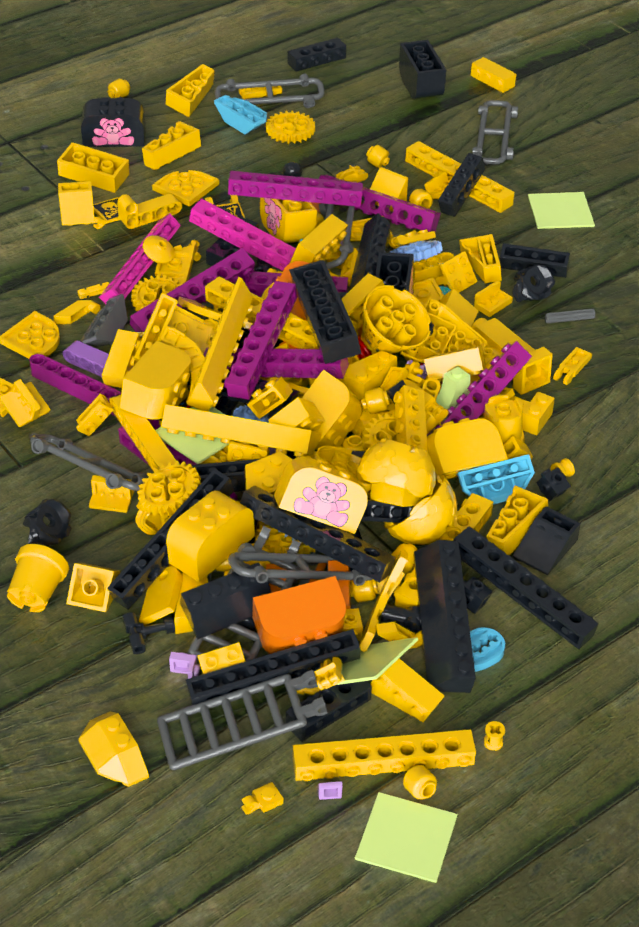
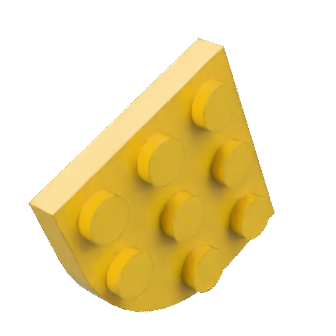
M188 170V172L181 173L176 171L165 175L152 184V190L162 195L173 194L180 203L190 207L217 187L219 179L200 171Z
M36 311L29 314L0 336V344L28 359L35 354H42L48 357L56 350L60 342L59 329L56 323Z

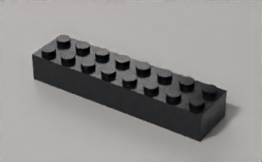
M324 260L290 269L292 283L296 285L298 300L324 363H334L337 360L361 354L357 333Z

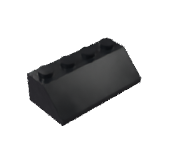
M258 562L246 568L254 569L256 566H260ZM233 572L181 593L180 605L198 640L252 618L253 597L269 594L271 590L268 580L265 583H258L255 577H244Z

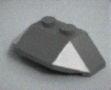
M123 294L108 299L107 304L99 311L80 341L82 343L95 346L113 344L117 330H124V325L127 322Z

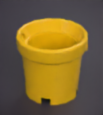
M496 395L489 398L488 403L485 404L482 419H486L496 426L503 444L512 436L524 443V432L522 429L523 407L521 402L516 398L514 401L510 400L509 395Z
M26 544L20 548L15 558L17 566L7 590V598L21 609L26 605L30 607V612H41L45 609L57 585L67 576L69 564L54 549L39 544Z

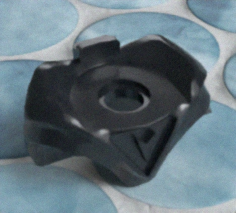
M535 264L516 273L513 279L517 283L513 288L512 294L517 302L547 298L555 284L554 277L547 266ZM531 276L535 279V286L531 283Z
M44 499L38 507L24 517L25 520L23 522L25 527L30 528L28 544H39L47 547L60 543L62 539L69 536L72 529L69 524L71 512L57 499ZM44 516L50 521L48 525L43 521Z

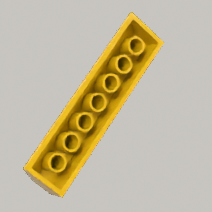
M238 277L228 297L187 402L188 405L202 411L209 412L211 406L215 408L219 397L216 394H220L224 383L221 381L226 379L229 372L226 368L231 366L234 356L231 354H235L239 343L236 341H240L244 332L241 328H245L249 319L246 315H250L253 308L251 304L253 296L240 277Z
M165 404L161 427L166 428L167 432L172 434H178L179 431L185 432L184 436L196 438L198 434L203 435L202 439L214 441V438H220L221 442L226 444L236 441L246 445H257V447L267 450L274 448L276 453L280 451L287 455V451L294 452V456L297 457L313 455L322 435L311 430Z

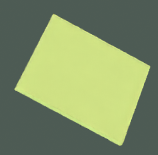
M584 192L528 194L537 229L595 227Z
M212 406L209 410L212 413L223 414ZM163 427L155 430L162 441L196 464H200L229 445L222 443L220 438H214V441L202 439L203 435L197 434L196 438L184 436L185 432L179 431L178 434L168 433L167 429Z
M418 638L370 644L367 651L363 652L360 650V659L342 664L341 674L345 680L336 685L377 679L418 641Z
M378 792L355 860L437 883L458 814Z

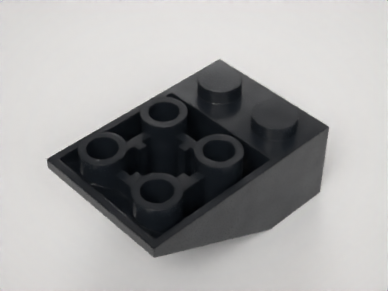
M546 506L533 521L513 554V558L548 575L578 540L581 523Z

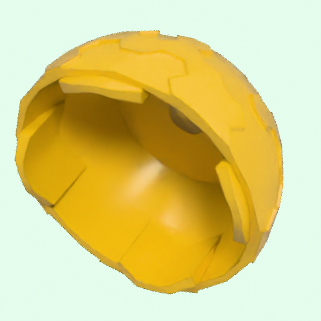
M384 438L371 446L364 453L357 468V473L361 474L365 481L371 483L385 482L402 487L413 496L421 498L427 494L432 495L433 489L436 486L435 466L427 450L388 438Z
M436 473V486L433 489L432 495L416 504L410 512L411 516L400 523L384 522V527L389 531L390 535L404 543L425 545L438 540L447 531L446 526L448 524L452 526L457 517V501L455 493L444 475Z

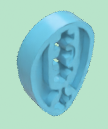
M477 628L470 631L475 672L491 667L502 659L505 650V640L499 632L490 628Z

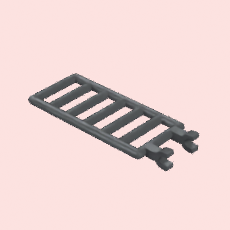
M263 526L253 546L256 552L269 553L262 550L271 529ZM293 540L287 553L298 554L301 543ZM237 560L239 564L244 568L251 566L247 563H244L243 560ZM268 561L286 570H300L293 562ZM232 567L228 574L235 572ZM268 578V583L281 588V590L291 588L295 579L286 578L285 581L279 578ZM239 624L228 627L227 629L255 641L250 652L241 648L244 659H246L245 662L255 659L262 647L258 633ZM212 634L198 640L195 636L188 649V654L197 655L198 660V655L204 654L198 650L203 640L220 648L232 645V643Z
M313 670L305 672L301 677L292 679L290 674H284L159 716L157 723L169 768L177 770L305 727L307 725L306 718L328 714L323 697L317 698L311 704L302 706L297 694L298 690L318 687ZM282 684L286 686L297 719L286 724L283 722L272 689ZM261 691L265 693L275 724L274 728L265 731L262 730L251 696ZM240 698L244 700L254 732L253 735L244 738L240 736L230 703ZM222 705L233 740L223 745L219 744L209 711L210 708ZM201 712L211 749L198 753L188 716ZM180 719L190 755L179 760L176 759L167 726L168 722Z

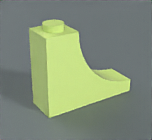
M458 366L446 372L442 387L436 398V403L447 410L451 406L455 407L458 404L456 400L463 393L466 395L469 391L467 388L470 385V374Z

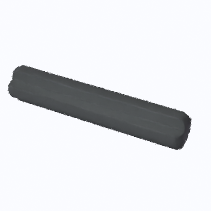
M594 309L545 314V322L547 324L595 318Z

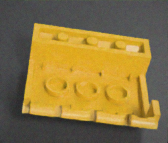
M161 293L133 358L138 362L155 341L160 340L166 326L186 334L204 354L206 348L210 346L219 322L211 318L203 320L177 306V300Z

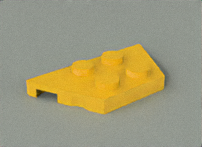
M192 241L190 246L183 248L181 245L175 246L173 260L166 264L157 263L155 277L159 275L160 278H163L166 275V279L173 277V281L178 279L179 284L187 282L197 248L196 241Z
M279 451L245 465V489L248 490L253 486H257L274 495L285 467L293 459Z

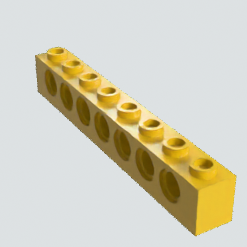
M420 141L406 148L405 161L433 177L446 171L448 180H451L461 163ZM483 175L469 194L470 197L499 213L513 206L514 192Z
M220 276L205 286L206 301L224 310L235 284ZM251 293L253 296L251 301L253 308L250 315H246V317L254 325L256 315L260 312L265 299ZM290 313L278 339L298 349H319L308 321Z
M472 493L468 499H464L460 510L457 511V517L452 526L448 524L446 526L447 531L438 540L453 541L468 526L480 532L492 516L493 501ZM415 566L411 573H407L403 584L395 589L394 597L395 606L405 609H408L410 606L419 607Z
M471 730L293 745V765L296 781H310L322 778L332 779L344 776L355 777L367 774L377 775L389 772L399 773L408 771L416 765H423L427 769H444L456 766L466 767L474 765L476 756Z

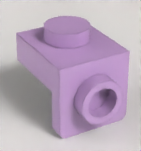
M171 652L169 658L170 672L188 674V679L199 676L200 665L197 664V655Z

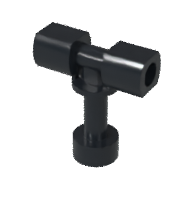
M135 612L123 615L126 633H130L129 642L133 654H141L146 651L144 640L147 634L165 631L166 634L175 633L172 616L164 617L162 623L144 626L143 623L138 624Z

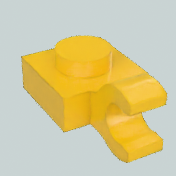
M273 782L253 790L252 795L244 797L242 799L244 805L241 808L246 815L259 808L265 813L282 805L284 798Z

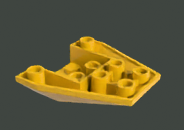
M429 298L425 309L429 314L430 321L434 324L433 333L421 346L402 351L400 354L416 362L425 363L424 359L426 357L455 352L464 348L469 349L482 344L484 350L488 341L446 305Z

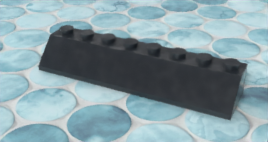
M379 213L364 224L349 291L368 273L376 276L379 252H389L390 223L387 218L382 217Z
M437 540L414 551L413 554L426 679L439 692L471 693L476 675L459 542Z

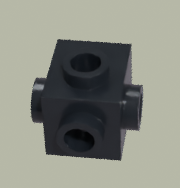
M550 468L540 474L542 478L536 482L539 490L549 502L564 494L571 487L565 474L559 468L552 471Z
M473 576L469 581L464 580L463 582L467 608L476 614L486 605L493 591Z

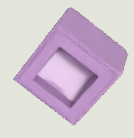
M342 781L318 784L319 800L342 798Z

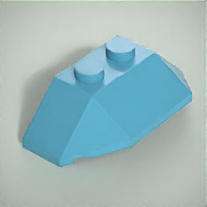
M228 95L214 100V104L224 122L243 134L255 130L267 120V112L246 100L230 98Z
M528 454L458 472L457 475L465 494L470 497L472 493H475L493 501V505L506 502L509 495L511 496L515 485L526 489L535 472Z

